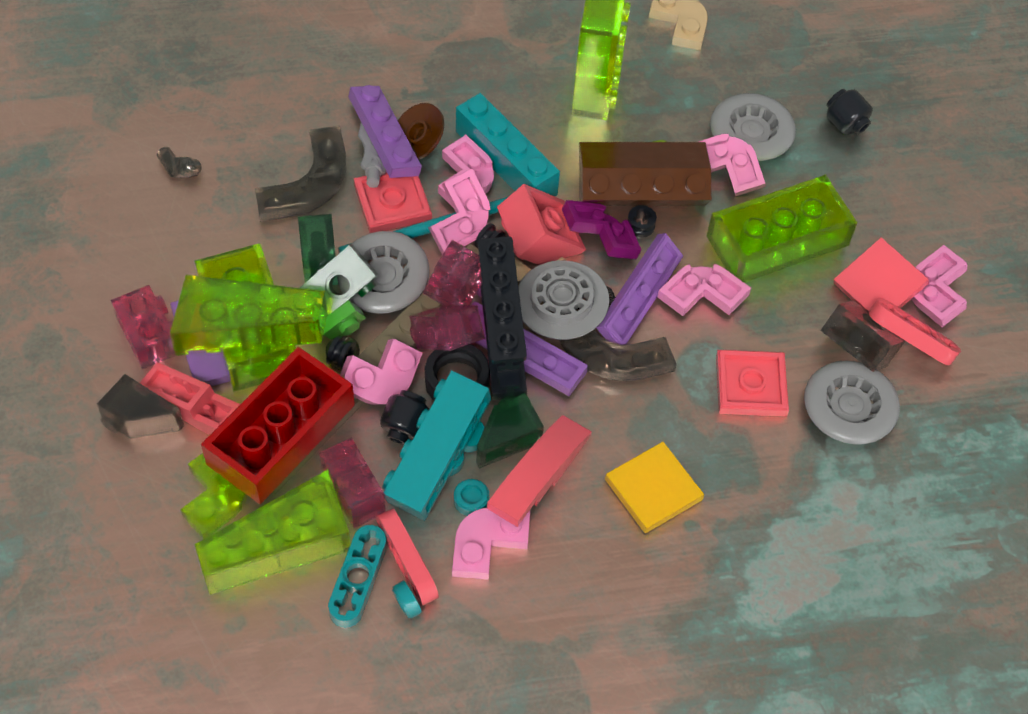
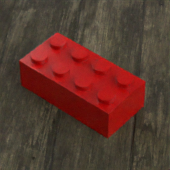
M298 346L201 443L206 465L261 505L355 406L353 384Z

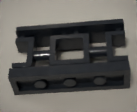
M510 236L479 239L478 251L481 269L479 280L493 400L527 397L524 369L527 352L513 240Z

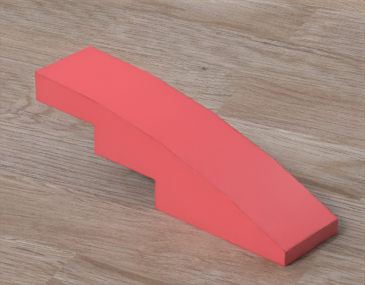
M158 362L155 363L136 386L138 392L208 435L240 405L214 393L210 384Z
M562 415L546 430L509 473L487 502V509L518 527L532 506L538 505L551 485L555 486L591 436L592 431Z

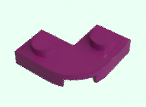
M573 200L565 201L562 212L570 231L599 234L609 257L637 260L642 249L627 220L620 223L614 217L604 213L606 206L601 204Z

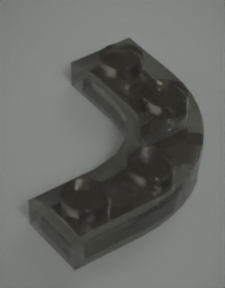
M340 126L309 130L314 156L313 165L309 172L301 179L287 184L255 188L260 222L310 213L324 205L337 193L344 181L347 166Z
M594 329L579 338L559 340L567 354L588 365V372L610 380H641L675 372L677 366L666 337L636 344L620 345L607 341L598 335Z

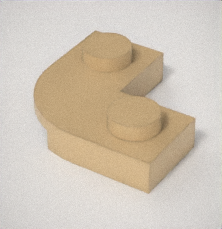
M652 0L649 18L676 23L672 45L701 51L708 21L705 7L698 0Z

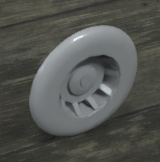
M743 93L723 100L713 111L710 120L713 137L729 134L730 137H736L745 141L753 147L758 161L774 159L784 154L791 147L796 136V126L791 113L778 101L761 94Z
M378 231L362 236L352 243L367 262L372 260L369 264L379 274L373 280L376 286L363 298L356 294L349 300L361 310L377 314L399 311L412 304L422 294L429 278V262L424 250L412 238L398 232ZM337 275L342 294H345L349 290V281L345 276Z
M558 260L541 264L529 271L518 286L522 320L537 334L551 339L570 340L590 333L603 321L609 308V293L602 278L589 267L573 261Z
M836 361L827 364L811 376L805 388L804 402L809 417L823 433L835 440L849 444L872 443L889 434L898 421L900 403L894 386L883 373L867 364L856 361Z

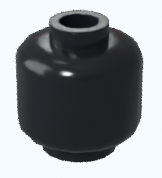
M841 89L827 102L826 116L842 134L848 135L854 132L860 134L871 124L869 118L872 115L873 108L857 90L851 89L846 91Z
M401 390L400 394L391 395L380 419L381 427L388 432L387 438L402 445L408 439L413 440L419 429L417 428V422L424 409H429L426 405L427 400L418 394Z

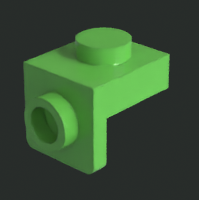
M349 300L325 318H322L312 305L306 309L312 318L308 322L314 332L319 337L324 335L332 341L338 335L348 336L354 333L359 328V323L366 319L362 310Z

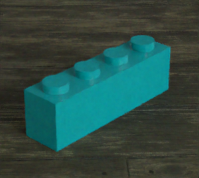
M481 93L456 107V132L461 137L467 135L487 153L493 162V170L514 191L523 184H526L552 196L558 195L560 171Z
M452 370L447 379L442 378L434 391L435 401L430 410L426 408L421 413L417 422V428L419 429L413 440L408 439L400 452L401 462L396 471L391 470L387 474L382 489H384L383 495L389 504L423 521L428 517L491 401L489 388Z

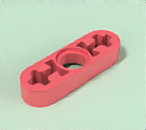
M879 298L869 311V316L876 323L945 365L950 366L961 352V349L952 340L887 300Z
M392 508L376 515L378 527L386 535V544L419 605L423 606L438 599L439 595L436 585L395 509Z

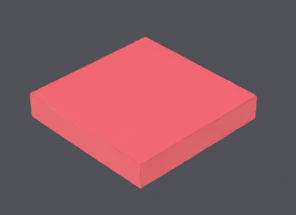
M386 172L380 177L379 185L375 188L367 185V176L353 178L354 187L369 233L388 231L432 219V212L419 176L390 178Z
M882 237L834 278V284L868 316L869 311L879 298L887 300L901 309L926 287L929 282L927 277Z
M717 350L716 368L719 414L787 417L789 404L785 352Z

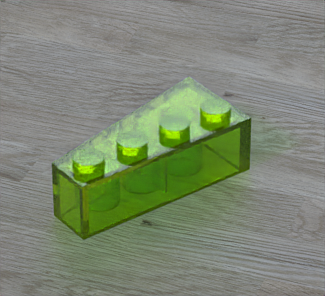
M186 275L170 331L176 356L189 355V351L206 350V353L221 352V348L242 346V350L256 349V346L263 344H274L275 347L321 343L327 319L325 291Z
M327 469L195 544L209 595L348 552L351 542L349 530Z

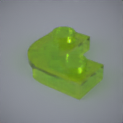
M202 453L188 463V467L191 473L207 490L180 510L182 516L205 540L242 510L245 493L207 466L204 454Z

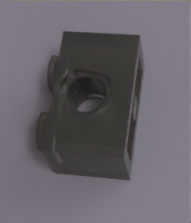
M854 300L839 304L820 330L872 372L887 367L905 343V340L876 323L869 316V312Z

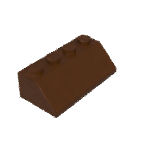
M579 142V199L581 202L596 203L604 206H705L712 200L711 165L706 142Z

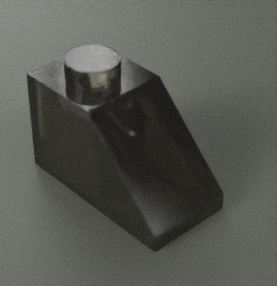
M126 374L97 403L102 416L100 419L101 423L109 431L115 434L119 431L128 438L180 431L184 427L178 407Z

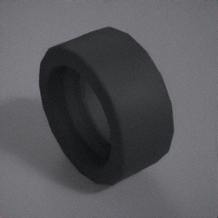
M451 342L436 348L429 355L424 368L426 391L433 401L436 399L434 398V391L439 383L437 373L441 367L449 363L459 362L471 366L477 372L476 382L488 388L490 381L489 363L480 349L468 343Z

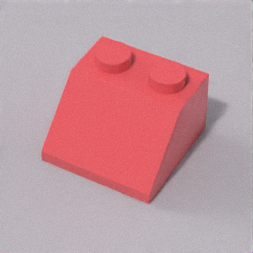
M526 184L520 186L497 206L502 218L501 224L508 235L512 237L514 254L521 260L537 265L555 261L561 257L567 258L582 254L586 249L578 232L570 231L562 212L565 201Z

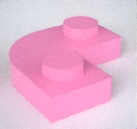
M721 134L699 141L706 142L711 173L727 168L735 196L766 187L756 153L751 145H748L739 138L730 137L729 134Z
M464 135L442 150V159L457 172L443 183L473 169L484 193L487 194L494 181L493 162L487 153L467 135ZM443 183L438 185V194L452 206L442 186Z
M473 169L442 184L456 214L430 226L429 230L443 257L475 241L479 232L487 225L489 210H491L490 204Z
M943 245L915 267L929 279L926 287L912 298L913 303L941 327L945 326L967 308V301L948 286L967 271V262Z
M688 264L659 289L657 297L682 316L703 296L730 315L749 296L751 287L717 264H714L713 268L701 266L691 268L690 264Z
M390 339L387 341L378 367L351 355L347 356L340 376L353 384L354 398L371 405L387 404L391 395L400 394L401 390L408 391L422 352L396 339Z
M487 508L476 510L465 517L456 532L452 577L489 579L491 546L527 549L530 511L518 527Z

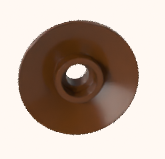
M420 103L405 111L398 120L418 160L429 155L436 148L443 135L444 117L442 112L433 104Z

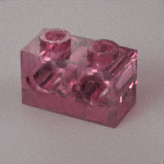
M451 240L435 266L423 294L455 313L459 312L463 303L470 306L482 285L479 255Z
M149 285L111 300L116 319L141 369L180 354L177 340L181 339L179 329L174 320L167 321L165 314L169 313L161 295L155 297Z
M441 305L409 316L411 322L410 334L416 343L417 349L451 351L485 339L477 305Z
M352 437L319 452L322 474L353 528L375 519L376 515L386 511L384 492Z

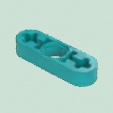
M365 525L356 531L328 603L330 618L339 627L349 628L356 625L364 613L387 549L386 535L378 526ZM370 538H375L376 545L371 546L368 559L363 558L365 553L364 542H368ZM355 568L365 569L369 574L367 580L360 584L350 582L347 576ZM348 591L353 594L351 605L354 611L348 610L346 615H340L339 607H344L346 604Z

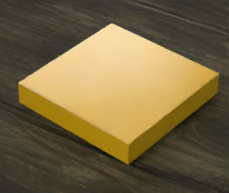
M664 442L657 444L605 475V481L645 534L699 503L704 498V493Z

